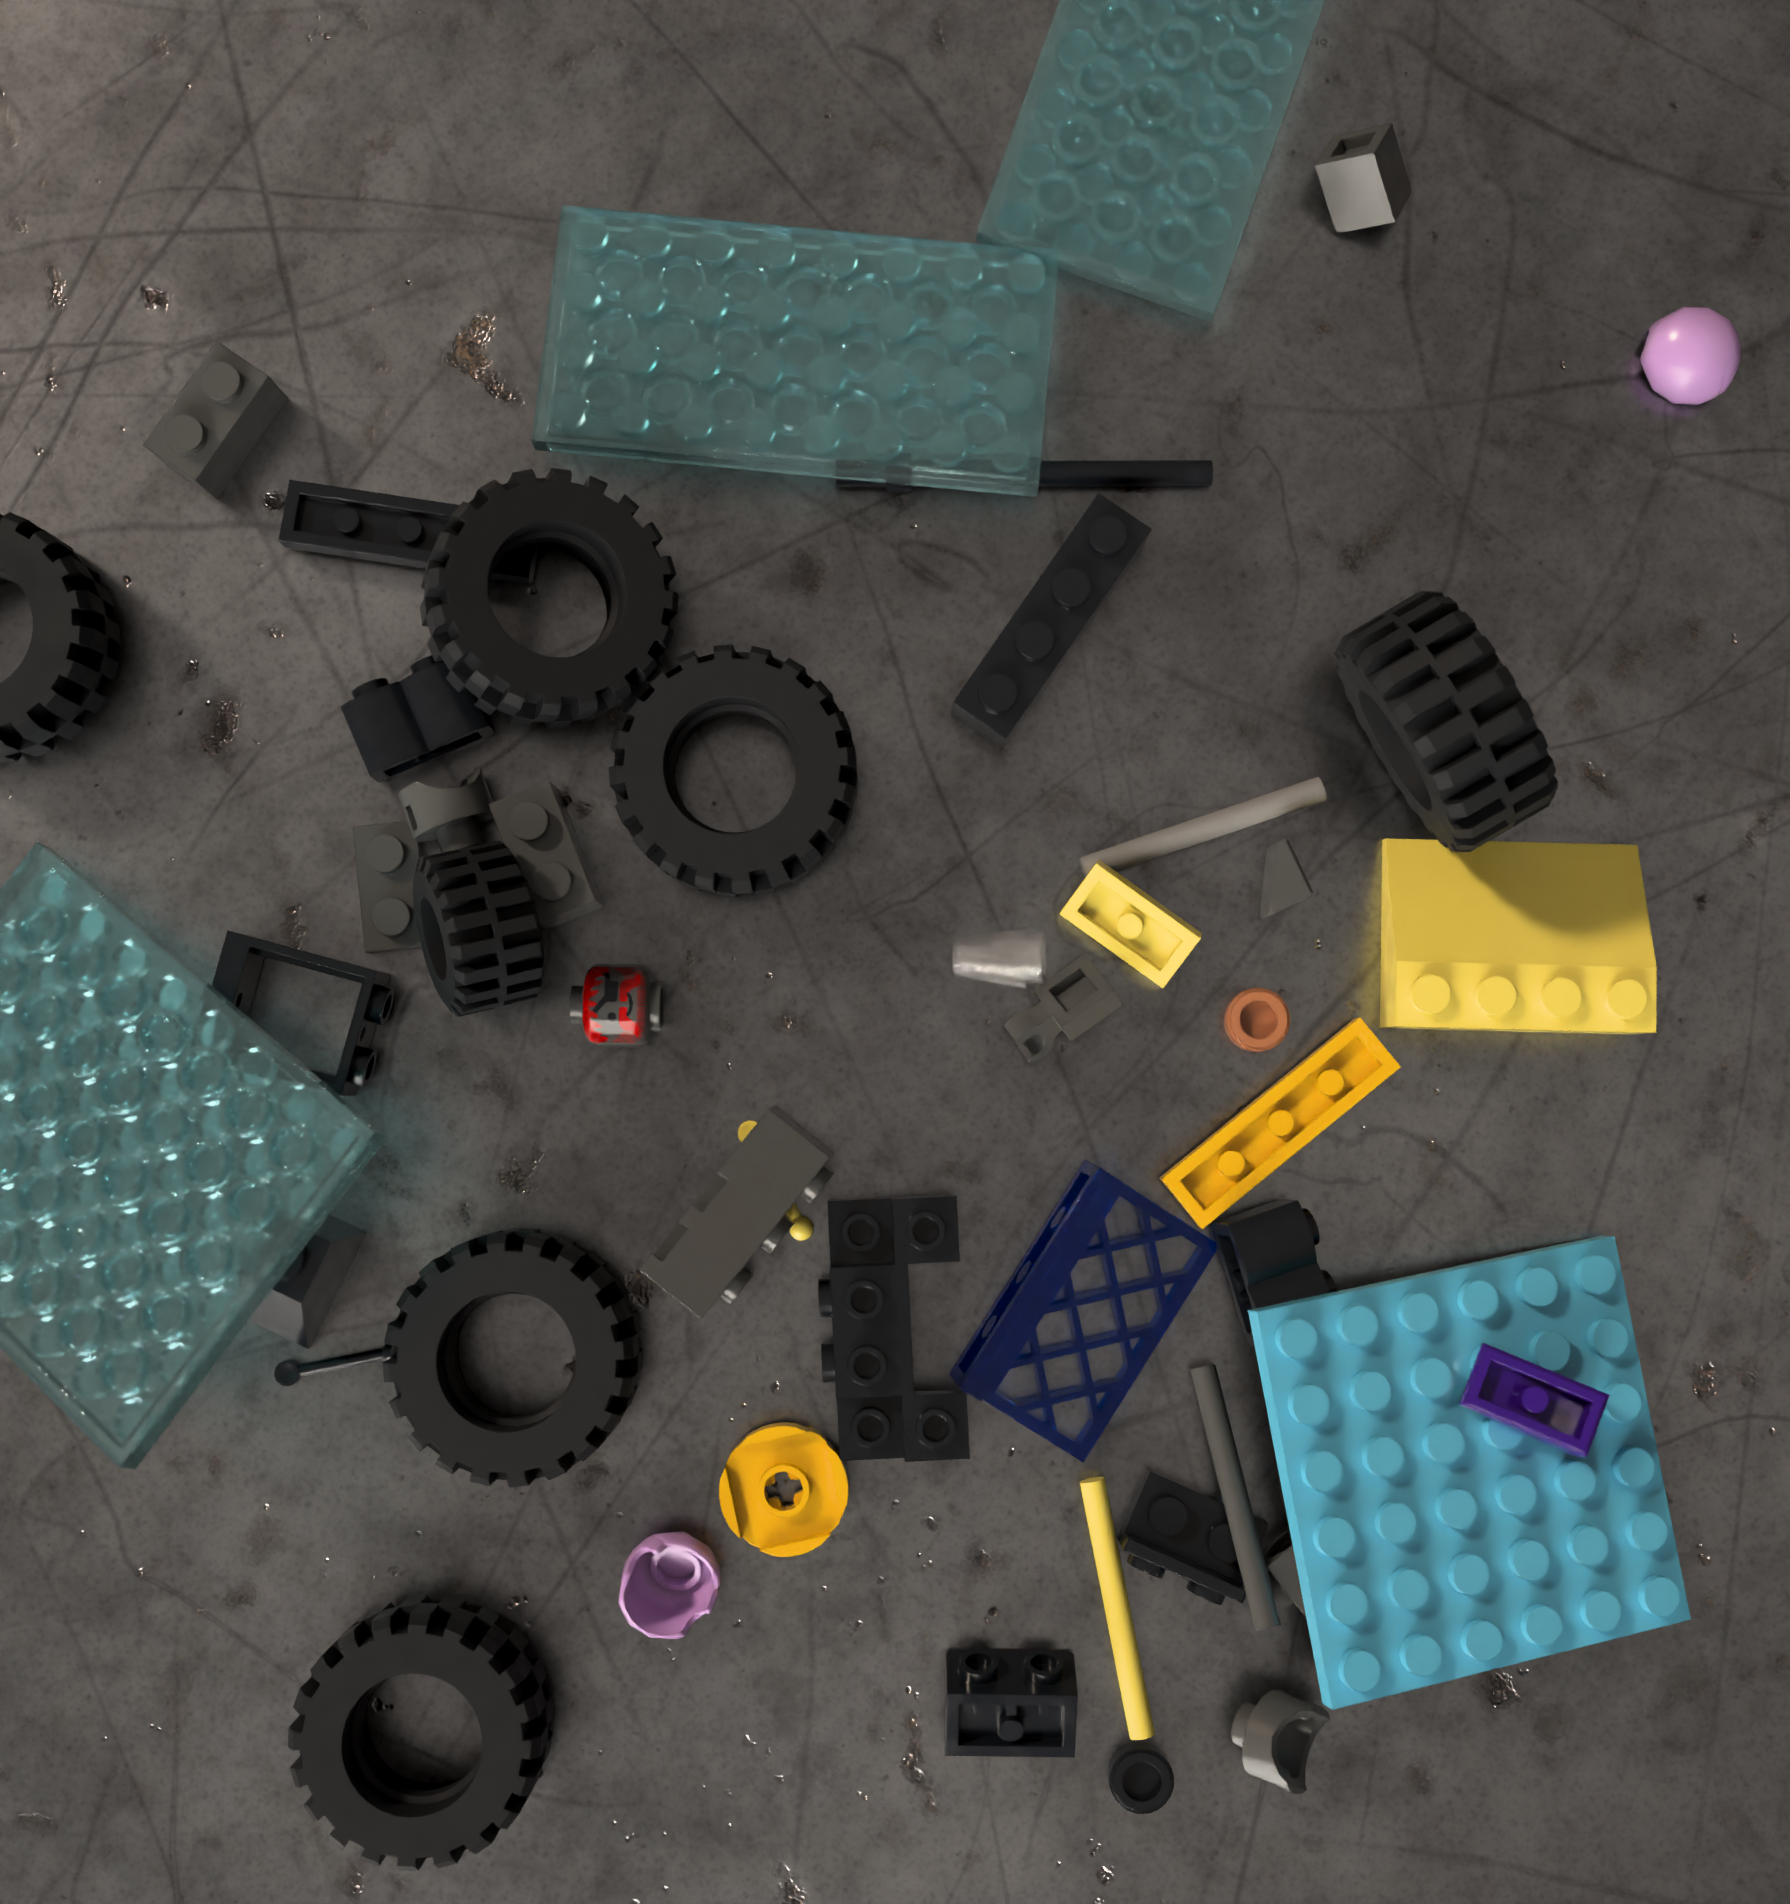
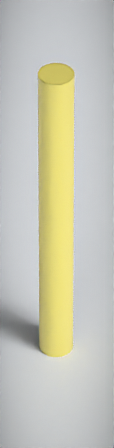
M1105 1477L1088 1478L1080 1481V1487L1129 1736L1131 1740H1144L1153 1737L1155 1730Z

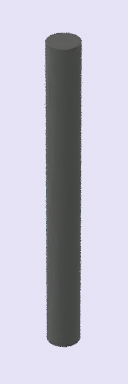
M1216 1365L1198 1367L1191 1370V1375L1254 1628L1256 1631L1279 1626L1281 1622Z

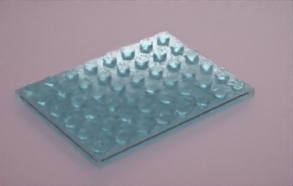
M37 841L0 889V1348L119 1468L136 1469L388 1137L55 850Z

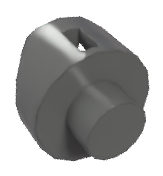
M480 767L465 778L460 787L440 788L415 782L399 792L398 795L414 841L426 842L437 839L441 853L484 844L479 825L486 823L494 817L489 807V803L493 801Z
M1271 1690L1260 1699L1257 1705L1245 1703L1240 1707L1233 1720L1231 1737L1235 1745L1242 1747V1762L1245 1771L1250 1776L1277 1785L1279 1788L1292 1794H1302L1307 1790L1305 1785V1768L1309 1750L1317 1733L1325 1722L1330 1720L1329 1713L1322 1706L1300 1700L1281 1690Z

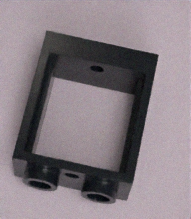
M227 931L192 1056L339 1096H356L358 1087H366L374 1071L377 1053L376 1050L370 1049L376 1024L384 1025L391 1011L394 989L387 987L391 974L253 936ZM265 957L362 983L337 1074L239 1048Z

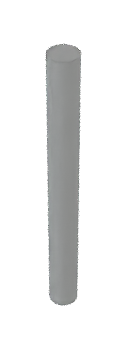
M1315 777L1080 857L1082 871L1086 877L1099 859L1117 872L1326 801V791L1321 779Z

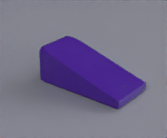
M1481 1343L1459 1405L1576 1457H1587L1610 1395L1493 1346Z

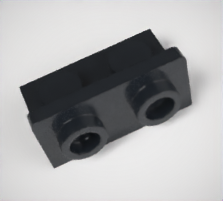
M1147 1468L1117 1537L1122 1549L1130 1553L1127 1562L1138 1570L1157 1578H1163L1166 1570L1189 1580L1186 1588L1190 1592L1212 1603L1222 1605L1225 1597L1243 1603L1246 1592L1223 1501ZM1254 1515L1261 1543L1269 1524L1265 1519Z
M984 1649L949 1650L946 1652L945 1756L1075 1758L1078 1691L1073 1653L1050 1650L988 1651Z

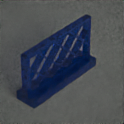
M1085 1159L949 1375L961 1390L981 1402L982 1400L1076 1459L1084 1462L1218 1249L1217 1244L1124 1184L1121 1180ZM1120 1196L1137 1207L1142 1234L1109 1241L1105 1218ZM1150 1216L1167 1226V1228L1153 1231ZM1097 1232L1099 1244L1088 1246ZM1181 1235L1198 1246L1184 1269L1165 1274L1161 1273L1155 1241ZM1145 1244L1151 1277L1118 1285L1112 1252ZM1101 1254L1108 1287L1075 1295L1070 1273L1080 1259ZM1174 1283L1166 1296L1164 1285ZM1063 1286L1065 1298L1054 1300ZM1154 1288L1158 1310L1150 1323L1127 1328L1121 1296ZM1111 1298L1117 1331L1084 1339L1077 1306ZM1067 1309L1074 1342L1040 1350L1036 1327L1044 1314ZM1140 1337L1132 1350L1130 1339ZM1027 1341H1029L1031 1352L1019 1355ZM1120 1342L1124 1364L1116 1377L1093 1382L1086 1350ZM1077 1353L1083 1385L1049 1393L1043 1361ZM1029 1364L1034 1365L1040 1396L1013 1402L996 1391L1009 1369ZM1106 1392L1099 1404H1097L1095 1394ZM1086 1397L1090 1418L1077 1439L1074 1440L1056 1428L1052 1405ZM1043 1408L1045 1421L1029 1411Z

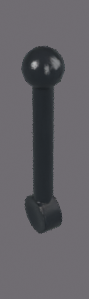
M385 1344L381 1349L303 1364L296 1360L288 1359L276 1366L274 1377L280 1385L291 1386L297 1383L303 1376L386 1361L391 1358L392 1345Z

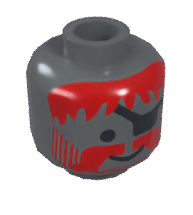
M596 964L587 971L583 986H572L571 1023L583 1024L584 1035L593 1046L642 1047L649 1042L652 1032H661L663 1029V981H654L650 970L644 965Z

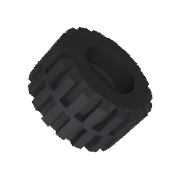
M494 841L420 857L413 880L416 924L431 979L440 998L455 1016L461 1017L535 999L538 993H540L544 972L541 928L528 881L520 864L509 848L501 841Z

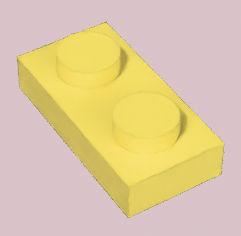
M1099 859L1060 912L1061 916L1161 988L1165 987L1202 936L1200 931Z

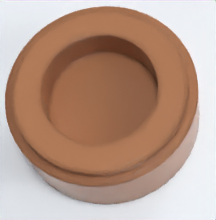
M1252 988L1238 993L1228 1003L1224 1013V1027L1230 1040L1239 1048L1251 1052L1267 1051L1279 1045L1286 1037L1290 1027V1013L1284 1000L1275 992L1264 988Z

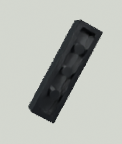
M1098 493L953 701L951 715L1003 750L1143 549L1152 529Z

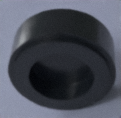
M1133 1742L1121 1747L1110 1760L1107 1772L1108 1783L1114 1799L1121 1807L1132 1813L1148 1814L1157 1811L1167 1803L1173 1792L1174 1775L1167 1757L1159 1748L1145 1742Z

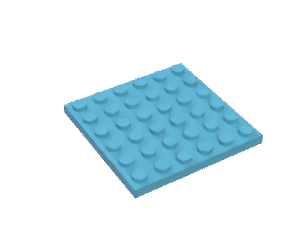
M1602 1235L1248 1310L1323 1705L1334 1710L1691 1620L1615 1236ZM1481 1343L1493 1346L1610 1395L1587 1457H1576L1459 1405Z

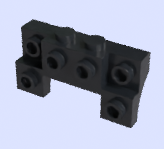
M957 1196L829 1199L827 1204L830 1278L818 1279L820 1318L832 1317L833 1343L821 1344L823 1383L835 1382L840 1461L904 1458L905 1462L970 1459L966 1390L914 1391L908 1264L960 1261Z

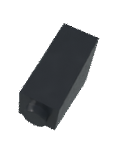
M312 1205L270 1213L240 1274L250 1321L307 1349L311 1348L367 1232Z

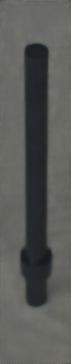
M886 455V461H836V487H886V493H911L912 487L1211 486L1213 479L1212 460L911 461V455Z

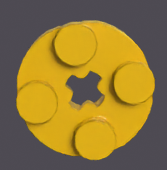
M789 1422L765 1425L749 1433L731 1451L719 1483L720 1506L730 1529L740 1539L743 1537L750 1545L758 1547L759 1551L776 1557L797 1556L819 1547L839 1524L846 1508L849 1494L848 1473L844 1461L840 1460L838 1450L820 1430ZM787 1472L791 1480L799 1479L802 1484L803 1490L794 1493V1504L790 1506H782L779 1497H768L766 1492V1486H771L775 1483L776 1473Z

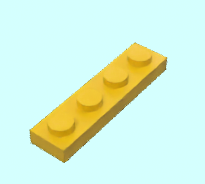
M1360 1017L1354 1018L1159 1179L1198 1227L1204 1229L1401 1068V1066Z

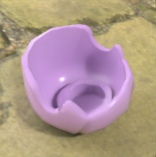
M1683 307L1655 321L1649 328V334L1640 358L1641 365L1644 367L1643 370L1652 390L1673 404L1699 405L1724 393L1732 383L1741 362L1739 333L1730 320L1710 308Z
M684 1531L658 1533L649 1536L633 1549L623 1567L618 1604L628 1624L649 1638L678 1639L684 1637L698 1618L704 1614L711 1613L719 1594L718 1588L721 1584L720 1565L710 1547Z

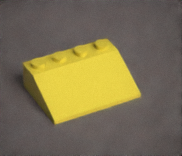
M1388 838L1382 840L1380 1028L1594 1034L1656 1033L1657 966L1638 845L1488 841L1471 852H1454L1449 848H1445L1438 840Z

